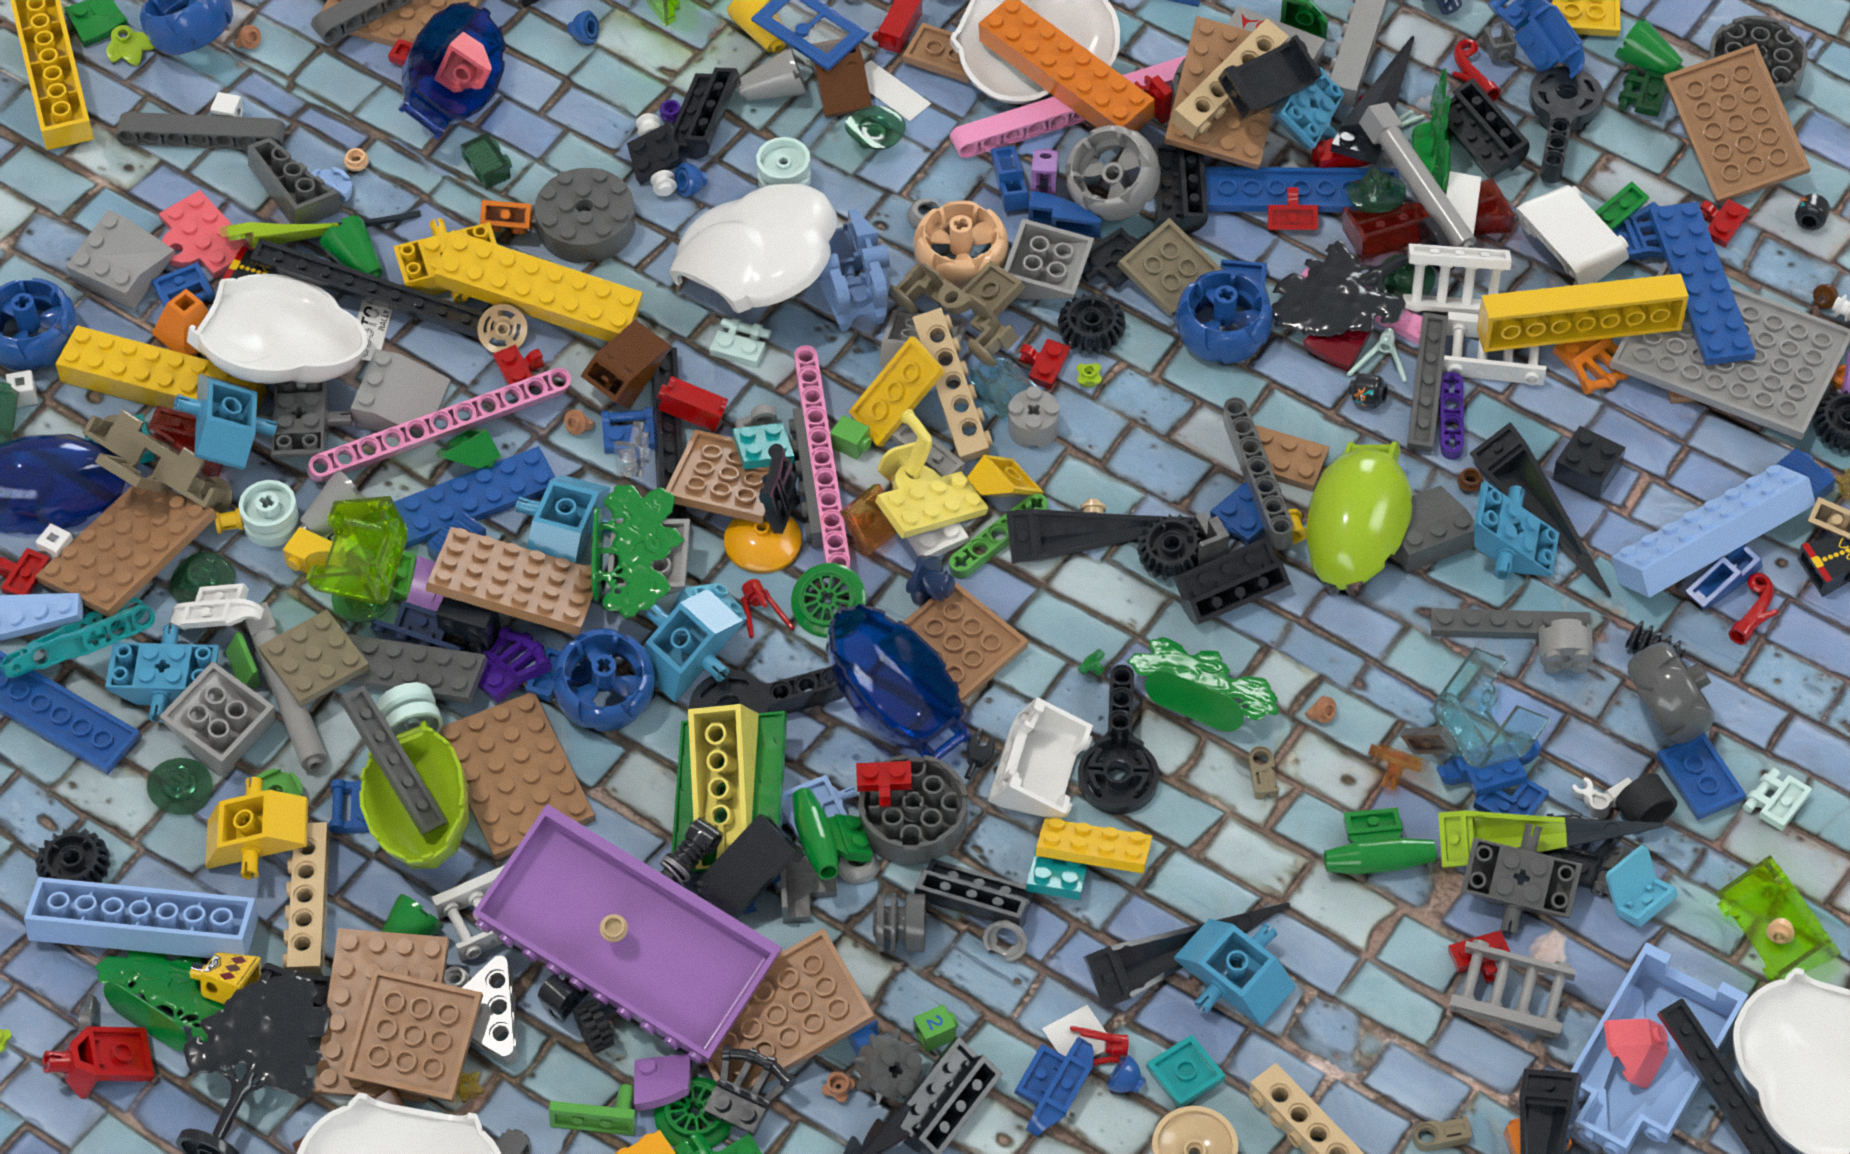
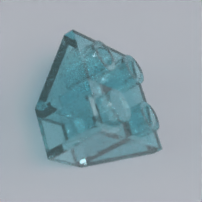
M993 356L997 363L995 367H989L980 362L970 368V378L975 392L1002 419L1008 415V405L1012 398L1029 387L1036 385L1012 359Z

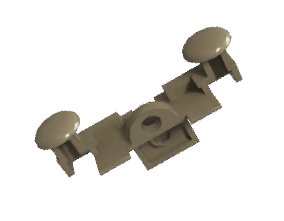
M992 261L962 290L944 279L939 272L925 263L922 264L923 268L917 263L897 286H890L889 291L893 299L910 313L918 312L914 302L922 294L951 314H960L971 308L975 317L969 323L981 334L975 340L969 338L968 346L974 356L989 367L997 365L993 356L1001 348L1007 351L1019 339L1013 327L1001 325L997 316L1026 287L1021 280Z
M122 410L119 416L109 415L105 418L91 416L82 433L96 441L104 451L120 456L116 457L100 453L95 461L98 465L136 488L162 492L167 487H171L202 507H210L219 513L226 511L231 505L233 491L230 484L220 477H210L206 480L199 478L197 475L205 460L194 457V452L184 447L179 454L175 449L162 441L143 434L140 430L144 422L125 410ZM146 449L161 457L152 475H149L148 478L142 477L140 475L141 472L136 469Z

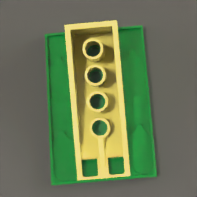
M741 704L688 709V720L681 721L671 853L677 850L676 847L681 845L682 840H686L685 834L688 828L699 817L704 818L724 833L719 846L710 855H703L704 858L699 860V864L695 866L693 874L704 873L760 813L771 817L779 827H782V794L787 736L786 711L757 713Z

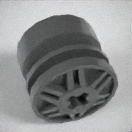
M878 893L877 902L873 909V937L877 945V952H884L885 939L891 940V952H896L898 940H904L906 952H925V894H907L904 906H899L897 895L892 894L891 906H885V894Z

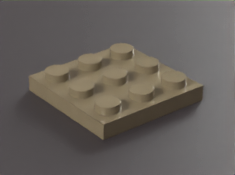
M1170 218L1117 264L1169 317L1177 312L1178 300L1189 283L1196 282L1202 274L1222 270Z
M328 610L258 646L259 653L300 707L370 670L367 660Z

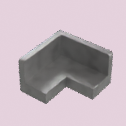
M1205 512L1195 515V523L1200 525V529L1206 535V540L1200 542L1198 546L1199 562L1197 566L1228 553L1229 534L1218 516L1209 519Z
M802 858L799 863L791 861L780 873L783 923L811 922L810 898L837 897L836 877L830 880L820 879L807 858Z

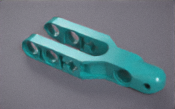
M137 597L131 598L115 615L101 620L104 614L97 611L83 615L82 621L62 625L52 633L31 641L26 647L9 653L0 664L1 670L5 677L16 678L36 669L48 668L67 659L88 655L150 628L155 622V613ZM131 602H137L139 604L132 608L126 609L127 605ZM147 610L149 613L148 620L142 624L137 623V621L143 618ZM124 627V630L120 634L112 633L113 631H116ZM44 649V656L40 660H34L35 652Z

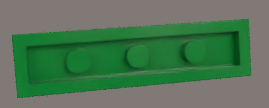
M1631 181L1596 210L1595 213L1614 231L1643 207L1650 197Z

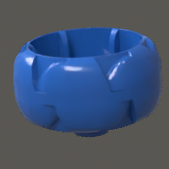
M147 0L140 12L141 27L149 42L157 50L168 55L189 53L208 45L225 31L233 18L231 0Z
M1218 270L1202 274L1196 282L1189 283L1178 300L1176 312L1178 333L1186 348L1197 357L1206 361H1221L1224 364L1244 361L1255 355L1260 346H1264L1272 329L1273 308L1270 305L1269 296L1259 282L1246 274L1242 276L1228 270ZM1214 304L1213 321L1201 324L1196 319V313H1199L1203 307ZM1237 305L1246 309L1236 313ZM1233 323L1241 328L1235 331L1219 330L1220 326L1227 327Z
M40 278L22 281L14 280L0 287V363L7 368L17 371H33L36 368L54 365L75 327L79 326L71 298L57 284ZM37 310H42L45 312L38 316ZM15 317L20 332L12 338L3 336L2 331L5 328L6 322ZM40 327L48 329L35 337H29L28 335L35 333Z
M601 628L581 633L575 640L568 642L564 646L554 664L552 683L556 702L571 721L583 728H595L599 732H609L630 725L642 712H645L654 692L655 675L649 654L630 635L624 636L613 629ZM620 657L630 663L634 669L635 676L616 677V662L614 659ZM584 658H588L592 664V683L573 689L571 679L573 669L576 665L580 666L583 664ZM612 688L624 698V702L607 707L596 706L595 702H593L598 691L606 692Z

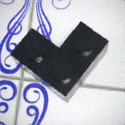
M443 597L435 614L438 629L448 634L462 635L465 650L471 653L483 654V651H489L499 638V631L501 629L499 613L452 598Z

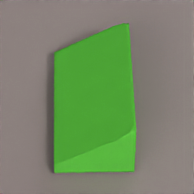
M394 547L386 554L378 598L407 601L413 580L416 555Z
M240 631L236 632L226 650V656L234 675L250 689L260 687L259 673L244 637Z

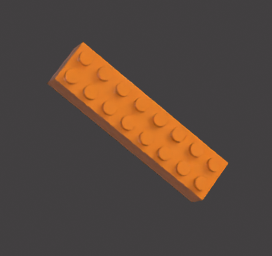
M1005 0L978 23L979 41L1096 128L1118 125L1130 130L1139 131L1154 117L1153 97L1020 0Z

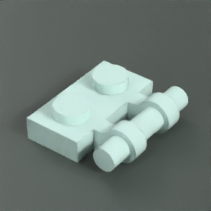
M723 317L721 327L729 330L728 333L717 331L709 349L710 356L757 368L766 349L765 342H761L759 339L760 337L770 339L771 330L763 328V325L757 323L751 325L743 323L738 318L728 319ZM742 332L750 334V337L746 338L738 336V333Z
M1772 768L1769 773H1765L1761 777L1759 786L1755 790H1751L1747 795V801L1743 805V809L1751 813L1755 807L1762 808L1759 818L1783 831L1810 796L1812 788L1790 775L1782 782L1778 779L1781 775L1780 771ZM1768 790L1775 792L1771 798L1765 796Z

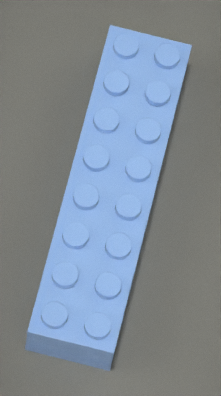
M1778 464L1772 465L1763 473L1748 478L1745 483L1736 488L1728 489L1725 491V494L1705 502L1698 509L1685 513L1680 519L1665 524L1662 529L1653 534L1645 535L1640 541L1622 548L1620 552L1611 556L1618 583L1648 598L1652 597L1814 506L1815 499L1809 477Z
M38 877L24 922L28 940L212 958L218 952L248 955L257 926L258 915L255 898Z

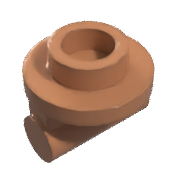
M245 25L241 28L239 36L233 41V44L237 48L243 46L246 49H254L261 42V33L256 26Z
M578 409L568 411L564 418L566 429L573 435L582 434L585 430L591 431L595 426V422L587 418Z
M1322 696L1305 712V716L1310 721L1317 720L1321 723H1329L1336 714V703L1331 697Z

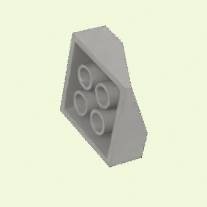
M107 210L68 262L66 268L75 283L134 310L152 286L151 280L158 278L176 252L128 218Z

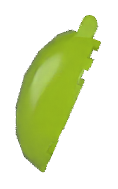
M1348 442L1344 454L1339 456L1324 470L1309 501L1306 525V540L1312 570L1323 584L1327 582L1336 585L1337 589L1340 590L1347 589L1348 585L1363 581L1364 584L1383 570L1385 567L1384 562L1389 555H1394L1399 549L1412 516L1411 487L1407 475L1398 465L1400 455L1399 442L1355 445L1354 442Z
M425 720L420 722V726L395 736L448 821L444 826L421 836L371 752L368 753L369 759L366 767L362 768L360 775L362 781L361 791H359L360 808L371 835L390 856L412 869H437L458 852L469 822L468 784L462 765L451 744L443 736L435 732L434 729L430 728Z

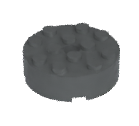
M1743 16L1733 19L1732 23L1724 27L1718 28L1711 39L1707 60L1757 44L1782 103L1791 99L1798 92L1803 81L1808 53L1801 36L1797 37L1790 30L1789 25L1765 16Z
M577 168L561 172L549 180L537 195L535 216L539 239L550 253L562 260L573 263L596 259V262L603 261L622 251L633 237L635 232V209L632 193L622 179L604 169Z
M904 754L883 761H911L912 790H890L891 807H880L879 791L860 792L859 819L870 846L883 857L904 864L930 862L931 858L939 859L945 856L957 846L967 827L968 799L963 780L947 763L928 755H924V757H908V754Z

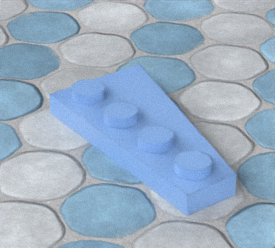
M79 593L0 595V641L82 621L83 600Z

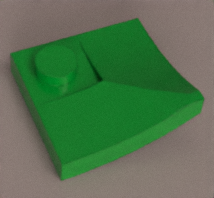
M85 0L64 7L65 15L83 48L111 36V32L115 27L128 24L126 16L119 10L113 0Z

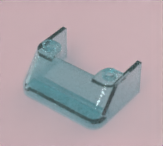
M1474 647L1435 700L1433 715L1440 726L1445 727L1451 733L1452 738L1458 744L1457 750L1466 763L1477 769H1482L1524 756L1548 725L1550 719L1516 705L1500 727L1489 711L1498 700V692L1493 682L1508 662L1506 659Z

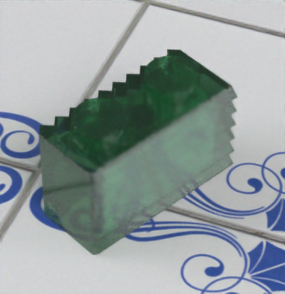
M484 133L460 144L462 158L486 190L511 178L510 168H512V163L506 154L502 155L500 146L495 138L490 139V136Z

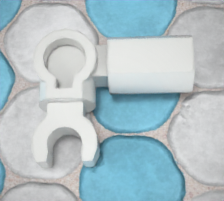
M1585 777L1583 779V786L1586 789H1579L1574 784L1572 785V794L1575 798L1584 800L1583 802L1589 808L1591 816L1603 819L1608 816L1611 807H1617L1615 804L1617 796L1632 781L1627 777L1606 790L1603 794L1596 789L1594 790L1592 781Z

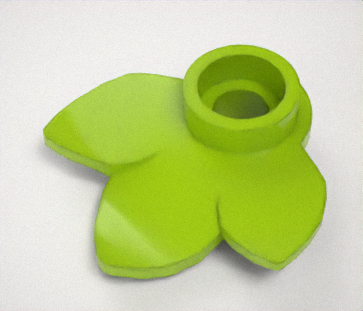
M120 25L111 32L112 41L106 48V55L111 63L123 58L126 62L137 67L142 59V51H150L155 47L149 42L145 33L134 32L129 26ZM126 34L127 36L125 38H121L119 35Z

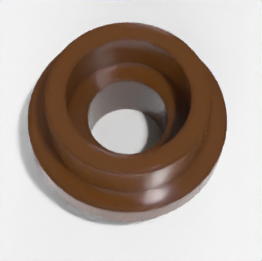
M1821 284L1813 291L1815 303L1824 309L1833 307L1838 298L1836 288L1830 284Z
M1475 468L1464 469L1457 479L1460 489L1469 493L1479 491L1481 483L1484 481L1480 471Z

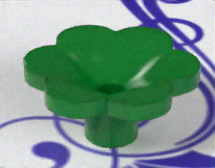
M1098 649L1093 654L1088 655L1078 667V671L1084 675L1089 670H1092L1099 676L1105 670L1099 663L1105 653Z

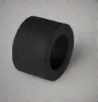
M1652 773L1639 777L1627 785L1617 796L1615 804L1627 821L1662 823L1675 811L1678 802L1660 776Z

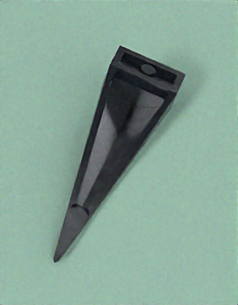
M1414 35L1410 37L1340 125L1339 131L1331 144V152L1375 165L1379 163L1384 149L1380 144L1372 143L1359 124V121L1368 106L1388 102L1395 112L1414 43Z
M1509 422L1469 454L1485 475L1507 497L1511 486H1520L1522 489H1525L1522 507L1559 532L1557 546L1597 586L1611 597L1608 586L1531 448L1514 425Z
M1044 509L1006 511L1011 564L1041 562L1137 540L1142 536L1143 528L1149 529L1148 524L1150 521L1158 523L1157 519L1159 516ZM1160 516V517H1161L1163 520H1166L1168 516ZM1190 517V518L1192 519L1193 524H1194V523H1195V517Z
M1286 902L1218 919V921L1234 924L1241 931L1245 932L1289 907L1290 903ZM1205 923L1111 945L1084 956V961L1103 1008L1105 1009L1128 1000L1182 969L1183 966L1175 961L1174 957Z
M1524 1068L1519 1094L1521 1154L1566 1153L1579 1108L1577 1102L1582 1076L1579 1073Z

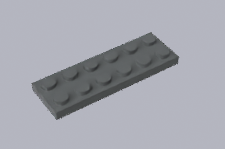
M347 634L369 663L370 670L343 685L356 687L364 685L365 688L388 691L395 686L418 682L430 687L435 699L471 704L488 660L484 654Z

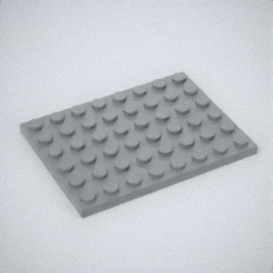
M1664 261L1657 276L1671 275L1666 261ZM1730 285L1756 352L1754 359L1705 366L1685 314L1682 330L1623 337L1610 362L1609 368L1803 440L1817 407H1819L1820 401L1823 399L1849 347L1850 329Z

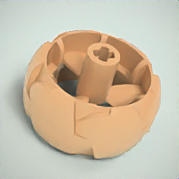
M951 201L945 203L939 209H932L921 219L915 231L914 256L916 264H920L922 268L923 263L927 264L939 272L944 279L961 290L990 261L1004 269L1008 259V234L1002 220L991 209L985 210L977 203L971 201ZM988 243L991 245V248L986 253L980 254L973 259L970 257L969 253L972 251V246ZM933 244H950L951 252L956 255L955 260L937 254L931 249V246Z

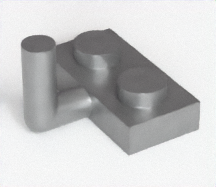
M1445 727L1404 728L1400 735L1413 754H1433L1442 766L1454 757L1462 744L1458 738H1452L1451 733Z

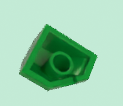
M1282 0L1281 23L1323 39L1327 38L1329 21L1314 0Z
M473 427L450 439L446 443L448 446L446 450L441 448L436 452L439 458L477 469H488L494 465V460L501 457L488 430Z

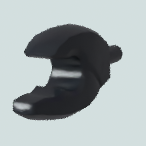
M982 727L970 737L967 744L966 758L969 767L964 777L968 780L971 779L976 767L981 768L990 761L995 751V740L993 737L989 739L986 746H979L980 739L984 733V728Z

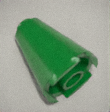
M1644 17L1638 20L1623 40L1624 47H1619L1614 55L1618 60L1643 70L1664 75L1684 68L1681 65L1683 59Z
M359 216L345 217L340 220L342 222L340 226L335 228L332 225L324 232L320 239L321 247L337 263L381 278L383 269L366 225Z
M400 894L396 898L380 932L436 936L444 926L434 915L422 909L423 906L405 894Z

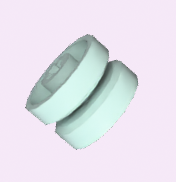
M780 137L767 141L759 148L756 158L758 186L760 188L775 184H802L810 186V153L805 144L797 139Z
M275 480L260 481L249 486L241 495L238 504L245 534L251 542L264 547L280 546L288 542L300 527L301 522L295 495L288 485Z
M414 682L395 686L385 692L377 701L376 705L394 735L420 726V722L425 720L435 732L439 733L443 726L442 717L436 706L433 692L426 684Z

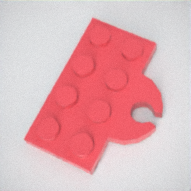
M201 190L159 213L160 220L169 229L164 235L162 242L174 250L182 251L180 254L172 257L169 262L172 266L183 268L198 262L216 279L227 272L242 246L254 251L246 239L229 241L228 237H221L219 227L232 224Z

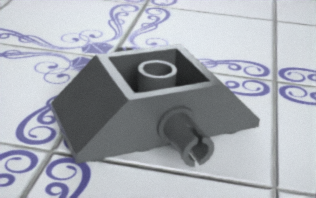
M294 381L275 383L274 410L271 414L256 415L257 417L277 422L276 432L272 437V458L315 456L328 450V431L330 427L353 426L351 410L329 411L328 381L319 383Z
M1525 824L1521 845L1517 848L1474 837L1461 888L1463 893L1489 903L1504 906L1505 912L1500 930L1503 933H1507L1509 923L1511 922L1512 925L1509 933L1511 935H1517L1521 913L1524 911L1544 916L1570 918L1582 869L1581 863L1540 854L1537 851L1542 827L1535 825L1533 836H1531L1533 824ZM1523 874L1528 879V882L1524 881L1523 885H1518V880L1513 877Z

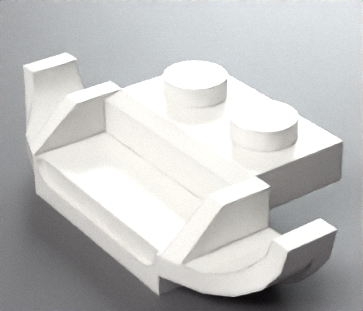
M244 583L206 586L199 588L195 602L175 605L169 623L183 630L216 626L229 627L249 618L261 620L264 609L259 604L246 600L249 589Z

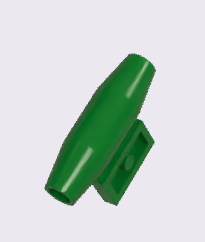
M800 788L793 793L794 823L805 856L820 879L830 880L838 875V855L843 856L844 860L870 862L873 853L859 817L835 814V816L827 818L825 810L811 789Z
M1398 807L1345 812L1343 821L1347 839L1351 843L1324 850L1325 870L1329 873L1361 875L1401 871L1436 862L1434 840L1401 838L1403 828Z

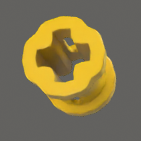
M236 508L235 511L224 513L215 511L217 515L215 524L218 534L232 529L244 530L239 508Z
M1289 509L1288 511L1293 522L1292 544L1299 543L1306 539V528L1303 527L1301 522L1302 514L1298 509Z

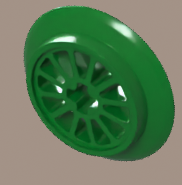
M823 563L808 569L797 580L791 595V608L798 624L808 633L824 638L840 636L851 630L861 619L866 606V592L859 576L850 568L837 563ZM824 578H830L827 588L824 583ZM835 579L840 580V582L833 588ZM819 580L822 586L821 590L814 585ZM844 585L847 586V590L838 592ZM813 587L818 594L808 593V591ZM825 594H828L829 596L834 595L831 598V601L833 603H831L830 605H828L826 602L822 604V602L824 601L823 596ZM849 595L848 601L840 599L841 597ZM806 598L816 599L812 602L806 603ZM838 604H843V605H848V606H847V608H846L845 611H842V610L838 607ZM817 606L811 613H809V608ZM834 609H837L841 613V615L837 618H835L833 611ZM822 610L821 618H815V616ZM828 611L830 612L831 620H825Z
M691 1077L690 1093L692 1099H688L685 1096L681 1098L683 1102L675 1101L655 1108V1125L657 1130L662 1132L668 1143L676 1147L682 1140L685 1139L687 1141L690 1135L701 1133L709 1146L713 1147L729 1135L733 1126L711 1117L703 1111L716 1086L715 1080L705 1077ZM694 1092H701L698 1098H695ZM695 1107L700 1114L695 1116L693 1112L691 1113V1108ZM686 1122L684 1128H681L680 1126ZM703 1124L705 1128L700 1130L698 1125ZM691 1125H695V1131L689 1130Z

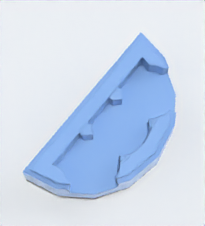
M331 167L332 169L321 171L316 169L311 172L315 177L318 175L322 178L327 187L336 189L341 200L347 202L351 197L352 184L350 177L343 170Z

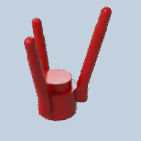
M751 579L742 585L741 590L744 596L740 600L747 617L746 624L749 638L752 639L754 637L749 605L751 604L754 607L762 605L766 608L768 606L766 600L789 629L794 630V625L770 596L768 590L763 588L760 580Z
M1070 1026L1071 1031L1080 1033L1082 1037L1104 1041V1053H1109V1056L1093 1059V1066L1105 1063H1119L1120 1057L1128 1055V1035L1110 1034L1083 1027Z

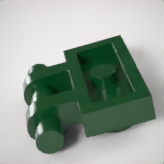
M1630 69L1628 75L1623 80L1624 89L1618 96V108L1621 111H1626L1628 105L1635 104L1634 112L1658 118L1667 90L1663 80L1664 74L1646 70L1645 77L1638 76L1637 70ZM1639 88L1640 93L1633 92V89Z

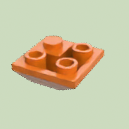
M185 289L166 304L152 335L169 350L196 356L200 352L187 343L188 329L191 325H194L197 330L209 310L200 299Z

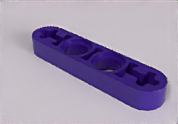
M1447 372L1441 378L1439 395L1440 452L1443 457L1454 460L1461 457L1464 449L1463 378L1457 373ZM1449 383H1453L1454 392L1449 393ZM1455 402L1458 408L1449 409L1445 406V403ZM1448 422H1454L1459 427L1455 430L1448 429L1445 426V424ZM1450 439H1454L1455 449H1450Z

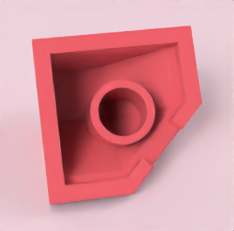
M462 32L449 44L434 80L454 93L469 88H483L492 70L484 45Z
M1650 1019L1607 1020L1603 1022L1607 1049L1613 1058L1618 1056L1626 1068L1622 1071L1626 1080L1643 1089L1648 1088L1668 1053V1036L1664 1026Z

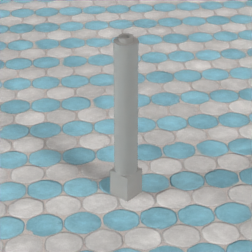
M1389 103L1368 106L1359 124L1372 143L1382 146L1428 215L1441 227L1450 246L1474 248L1476 243L1475 236L1400 130L1403 124Z
M267 602L261 603L259 605L264 609L261 620L245 619V626L254 649L257 651L301 767L310 771L319 770L327 761V756L307 705L299 706L259 653L258 646L279 635Z

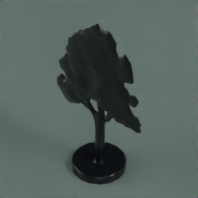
M1428 216L1418 222L1417 232L1421 245L1450 246L1443 230L1433 218ZM1336 241L1334 244H1329L1325 252H1328V255L1323 263L1317 258L1306 259L1304 265L1310 268L1306 278L1301 277L1297 273H1291L1278 282L1274 291H1272L1274 294L1280 293L1284 295L1279 302L1271 305L1273 308V318L1276 320L1274 324L1276 327L1301 331L1304 335L1311 334L1313 336L1332 337L1337 334L1342 335L1347 330L1370 332L1374 328L1376 316H1381L1380 322L1383 324L1395 323L1400 320L1406 305L1405 300L1393 293H1388L1384 280L1394 270L1409 264L1408 252L1379 266L1360 265L1359 260L1346 248L1345 243ZM1432 265L1438 272H1440V266ZM1455 266L1450 268V272L1455 269ZM1367 269L1369 270L1368 272H1366V273H1364V274L1361 272V271H1363V270H1367ZM1377 277V282L1373 289H1368L1364 286L1367 280Z
M296 970L268 980L261 979L257 983L245 986L243 989H237L232 997L226 1000L224 1010H218L214 1015L202 1019L201 1027L207 1034L208 1040L203 1042L199 1036H195L192 1040L185 1043L183 1052L187 1066L194 1074L219 1072L230 1081L231 1095L212 1134L190 1128L180 1132L176 1145L184 1154H240L224 1138L247 1094L262 1088L265 1084L273 1089L296 1094L299 1098L311 1096V1089L314 1088L313 1077H307L305 1064L313 1066L321 1061L323 1056L321 1051H311L308 1037H323L327 1032L331 1017L328 1004L324 1003L319 1007L313 1006V998L317 994L314 980L298 976V971ZM237 1064H245L247 1066V1072L242 1081L238 1080L234 1072ZM260 1077L259 1081L254 1084V1079Z

